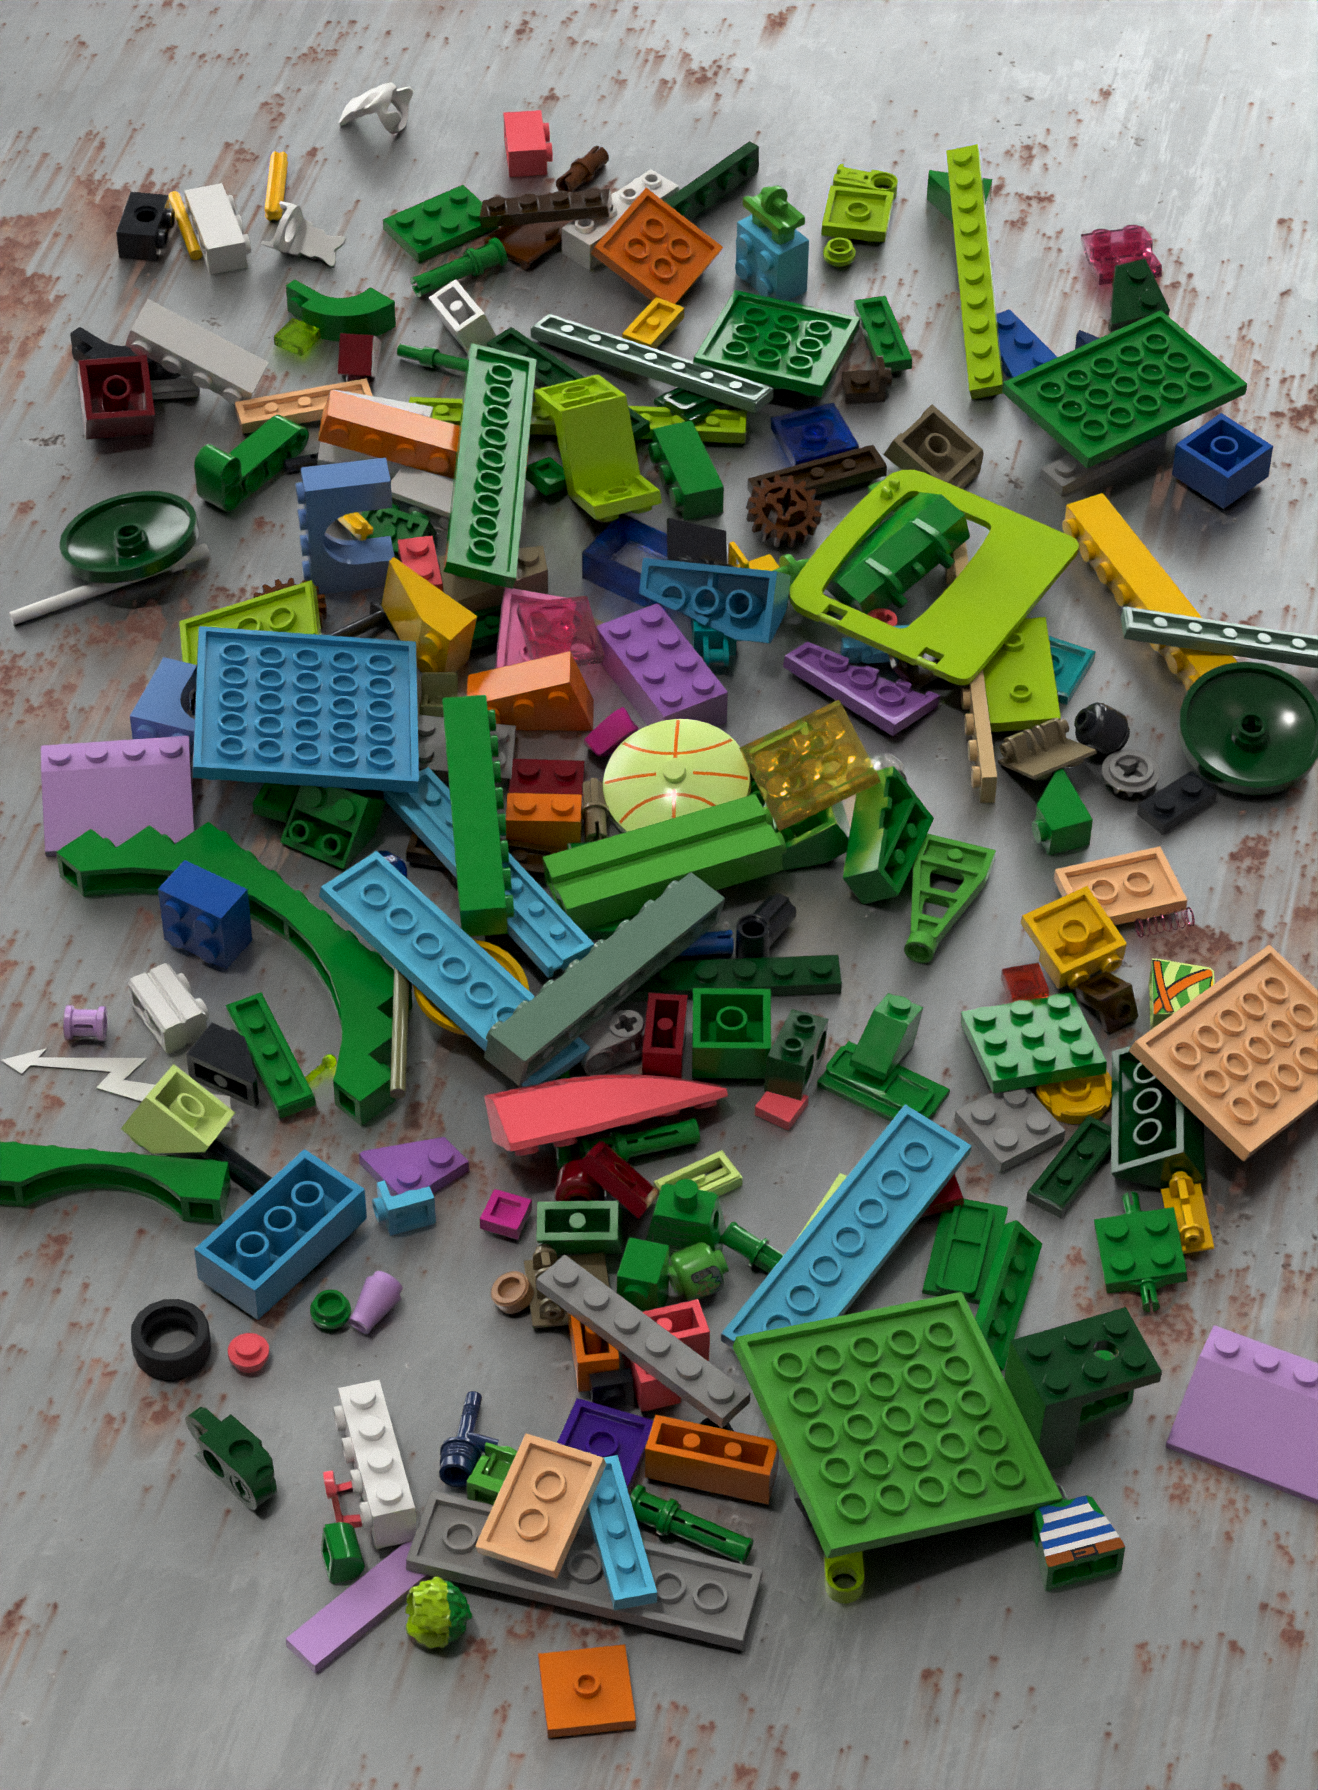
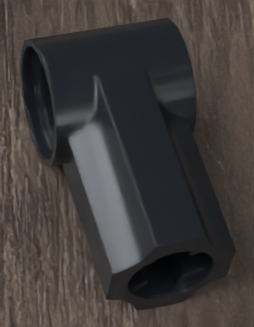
M778 892L774 896H768L753 914L745 915L738 920L736 924L735 945L737 959L767 958L769 956V947L796 918V907L792 905L789 897Z

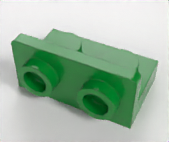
M393 503L392 508L362 511L361 516L373 527V534L367 535L366 539L391 536L395 556H398L399 539L433 536L434 539L437 534L430 523L429 517L417 511H412L411 514L400 511V508ZM351 534L353 540H358L353 534Z

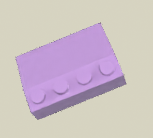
M189 736L41 746V782L46 857L57 856L56 851L90 829L102 838L111 840L115 847H118L149 825L160 834L168 835L174 844L195 831L193 770Z
M1214 1325L1198 1358L1166 1442V1448L1318 1505V1363Z

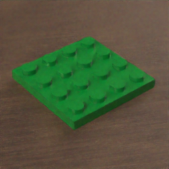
M734 290L696 352L693 362L757 383L766 384L775 389L783 388L801 392L806 396L822 397L859 330L860 317Z

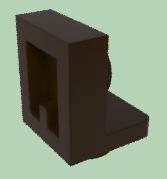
M883 355L876 356L875 370L842 372L841 384L845 404L885 402L886 388H891L892 374L890 367L885 368Z
M1107 971L1075 986L1077 999L1099 1011L1102 1027L1107 1032H1112L1136 1020L1139 1016L1132 984Z

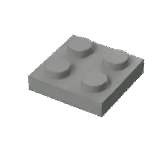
M1028 1088L999 1093L992 1092L955 1111L954 1121L999 1173L1064 1141L1065 1129Z

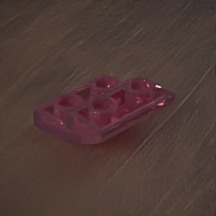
M1127 225L1123 229H1096L1092 233L1081 234V242L1086 259L1099 285L1112 284L1115 265L1146 259L1155 278L1162 277V264L1152 252L1153 239L1144 226Z

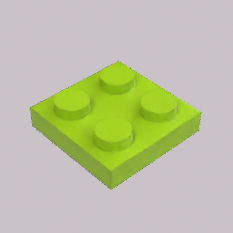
M830 185L822 221L821 236L858 239L868 242H885L894 192Z

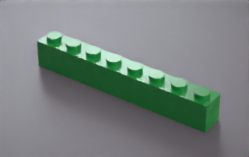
M486 695L442 698L461 929L470 937L508 934L507 918H514L513 895H505V890H512L510 867L503 868L502 863H509L508 841H500V836H506L505 813H497V810L504 809L502 787H495V783H501L500 761H492V757H499L497 735H490V732L496 731L495 709L488 710Z

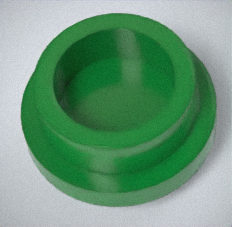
M332 1289L324 1290L317 1294L312 1301L310 1316L312 1321L321 1328H339L349 1320L351 1305L341 1292Z

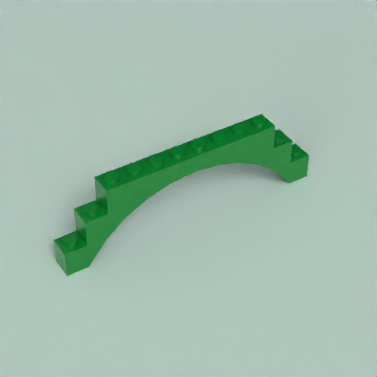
M208 821L174 844L168 835L160 834L149 825L118 847H115L111 840L102 838L90 829L56 851L60 878L83 897L125 893L158 894V888L184 860L248 889L250 919L258 922L287 941L314 968L332 997L342 1029V1041L333 1078L335 1105L356 1123L363 1126L396 1101L395 1098L390 1096L391 1069L388 1067L391 1064L394 969L385 963L378 952L370 951L360 943L354 933L349 930L345 931L336 924L326 911L319 910L311 904L301 891L294 890L286 884L276 871L269 870L262 865L251 851H245L237 845L226 831H220ZM410 981L408 1011L412 1009V984Z

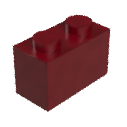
M649 993L642 1051V1075L682 1078L687 1032L688 995Z

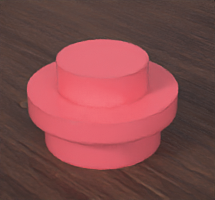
M255 1333L238 1335L228 1346L229 1361L236 1369L244 1373H253L260 1370L269 1357L267 1341Z

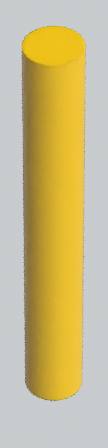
M172 191L169 193V203L175 211V218L189 256L192 260H199L203 254L181 195L177 191Z

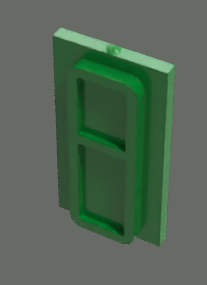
M848 1041L845 1046H841L827 1063L825 1072L817 1080L818 1087L890 1122L905 1104L931 1119L950 1094L949 1088L899 1064L885 1080L849 1066L850 1059L857 1044Z
M964 1199L962 1207L958 1205L954 1206L952 1210L941 1212L922 1294L938 1297L962 1292L968 1303L980 1304L1006 1222L1008 1207Z

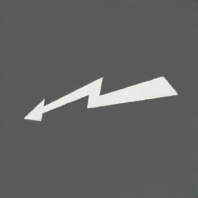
M45 1048L1 1060L21 1074L30 1065L110 1072L96 1088L141 1102L155 1086L154 1084L124 1080L147 1058L39 1057L47 1049ZM213 1094L231 1109L230 1096ZM230 1119V1121L227 1123V1125L225 1126V1127L230 1128V1129H232V1120H231V1119Z

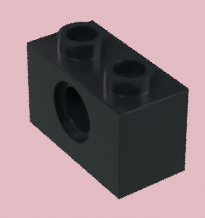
M130 192L116 231L119 258L148 261L158 260L161 249H166L168 228H173L175 222V211L170 209L169 195Z

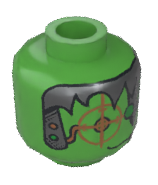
M698 1242L671 1255L669 1281L677 1297L684 1296L688 1301L700 1300L722 1290L724 1286L723 1274L729 1272V1268L720 1249L713 1252L708 1244Z

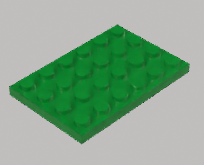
M1160 310L1004 381L1002 393L1088 469L1245 395L1247 383Z

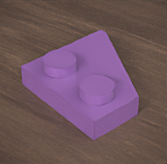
M445 1137L365 1150L359 1153L360 1165L377 1182L385 1181L391 1196L430 1186L432 1193H435L469 1171V1161Z

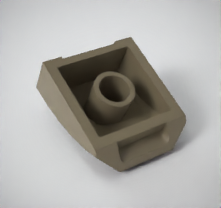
M932 404L915 423L891 442L883 455L902 470L924 472L963 489L980 473L984 452L980 446Z

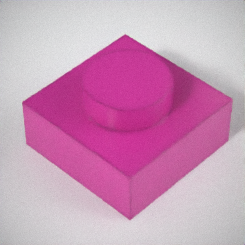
M494 1189L480 1217V1229L518 1240L532 1211V1199Z

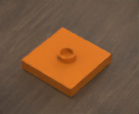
M625 1644L538 1654L548 1738L636 1728Z

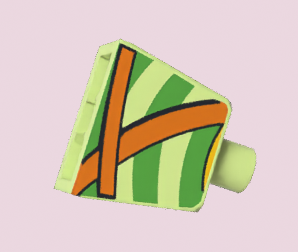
M1152 958L1148 982L1150 1030L1214 985V971L1209 967Z

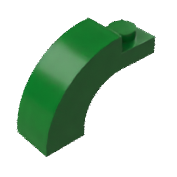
M295 279L286 285L288 312L302 319L303 332L324 340L340 341V333L374 335L376 337L396 327L395 301L371 287L352 297L334 298L322 295Z

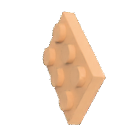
M1160 846L1055 869L1054 881L1062 897L1088 886L1114 925L1186 910L1187 898Z
M525 1433L475 1545L477 1552L557 1579L606 1467L604 1458Z

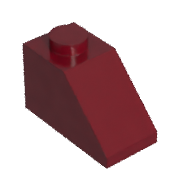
M340 333L338 374L346 376V382L375 378L381 350V340L374 335Z

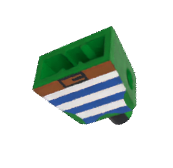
M1057 1485L1062 1496L1061 1502L1037 1508L1033 1513L1031 1528L1044 1590L1047 1591L1122 1571L1125 1545L1093 1497L1085 1495L1068 1500L1063 1487Z

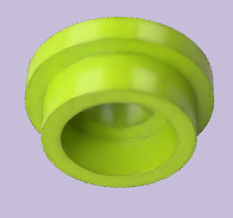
M842 237L829 240L823 250L824 260L835 267L851 264L856 256L852 242Z

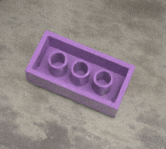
M659 603L595 626L596 658L647 726L671 719L698 720L715 727L727 723L728 692Z

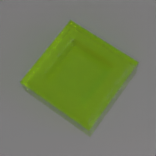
M292 318L274 335V345L303 356L321 338L320 329Z

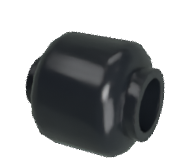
M1095 702L1079 711L1074 721L1076 740L1085 746L1095 749L1101 755L1107 756L1121 750L1129 739L1130 729L1126 716L1104 703Z

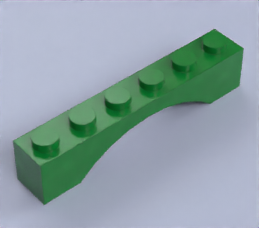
M14 1141L0 1142V1205L25 1207L42 1198L66 1191L87 1188L115 1189L132 1192L152 1199L171 1210L182 1221L210 1224L223 1223L231 1189L228 1162L214 1159L178 1158L172 1155L155 1156L135 1152L99 1151L93 1148L77 1149L56 1145L21 1144Z

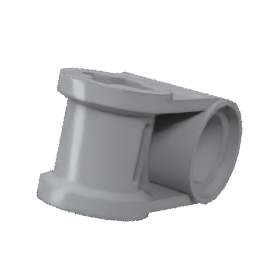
M633 1010L618 1011L609 1017L599 1020L579 1036L590 1047L582 1061H580L586 1074L590 1076L601 1075L609 1069L628 1061L636 1060L642 1056L644 1036L641 1033L644 1028V1022L638 1012ZM622 1021L624 1023V1029H621ZM631 1042H634V1049H632Z

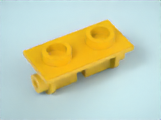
M1179 1171L1174 1173L1169 1182V1188L1161 1189L1164 1208L1174 1207L1183 1254L1214 1249L1201 1183L1193 1184V1179L1186 1172Z

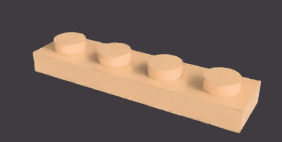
M367 378L235 402V412L242 434L255 432L275 415H281L297 424L321 420L331 389L373 396Z

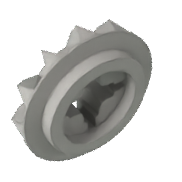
M1126 749L1116 751L1104 760L1101 775L1104 777V785L1113 787L1115 794L1124 791L1128 793L1129 797L1134 792L1145 796L1148 789H1156L1160 779V767L1150 755L1138 750ZM1137 769V776L1124 777V774L1129 775Z

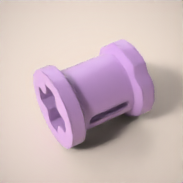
M66 1005L63 1024L65 1040H72L74 1036L97 1037L98 1041H105L108 1027L106 1006H99L98 1010L75 1009L73 1005Z

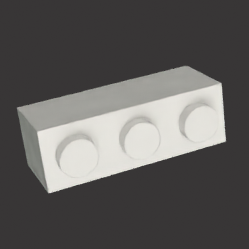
M222 183L184 190L186 211L209 274L247 268V254L251 253V244L248 234L242 235L243 224L240 214L235 215L236 209L233 196L226 194Z

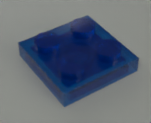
M834 403L771 418L770 428L792 466L859 448L858 442Z

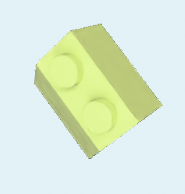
M173 1064L140 1103L121 1130L128 1134L135 1144L144 1147L152 1154L205 1152L234 1116L235 1112Z

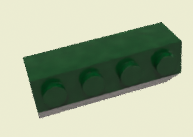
M1131 1046L1112 1051L1111 1174L1114 1178L1162 1189L1169 1188L1172 1175L1179 1171L1186 1172L1193 1179V1182L1204 1180V1123L1129 1052Z

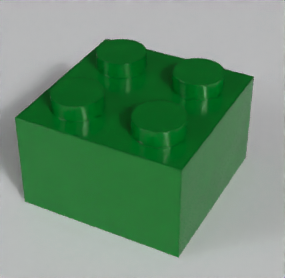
M693 988L692 1078L765 1079L767 1056L771 1050V989Z

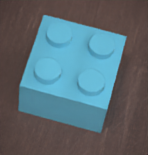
M752 215L738 221L736 274L755 288L761 296L789 301L806 292L809 239L795 229L793 240L778 245L772 239V231L768 227L762 228L752 222Z

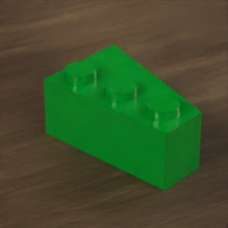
M894 766L859 775L843 880L862 904L899 895L934 820V817Z

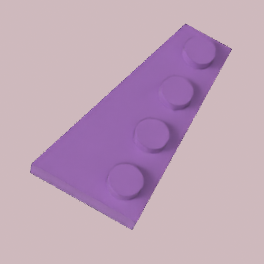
M808 641L784 657L783 667L892 736L938 707L940 695L931 691L923 695L911 690L912 684L898 679L894 683L879 677V670L867 665L866 667L849 665V658Z

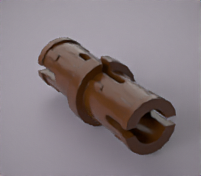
M594 146L584 157L572 162L571 168L556 180L558 191L574 192L584 182H590L594 178V173L609 161L607 151L603 147L599 149V146Z

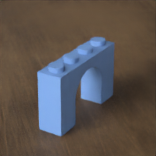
M386 457L302 467V482L295 483L298 504H304V509L297 510L300 531L306 530V535H300L302 557L308 556L307 561H302L304 580H312L314 585L319 587V594L385 587L389 560L395 557L391 536L369 538L365 541L341 540L326 533V530L335 520L344 515L354 512L392 508L391 480Z
M163 657L130 714L132 739L189 736L191 755H193L195 719L191 718L187 712L189 710L190 692L196 688L197 665Z

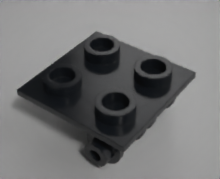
M667 518V560L734 567L727 564L726 531Z

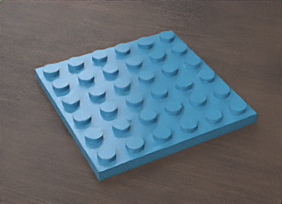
M199 626L192 778L418 793L419 754L416 642Z

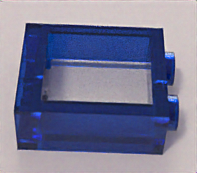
M620 514L619 518L614 520L582 552V578L644 608L658 603L639 594L643 558L667 560V534L625 514Z

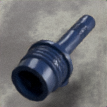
M470 1391L466 1394L456 1437L446 1439L440 1447L439 1477L445 1484L451 1487L467 1486L469 1476L472 1474L482 1453H485L486 1442L498 1446L499 1439L474 1433L482 1402L481 1394L476 1391Z

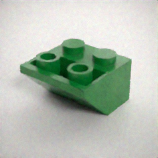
M300 785L280 842L332 865L347 869L374 836L386 800L358 789Z

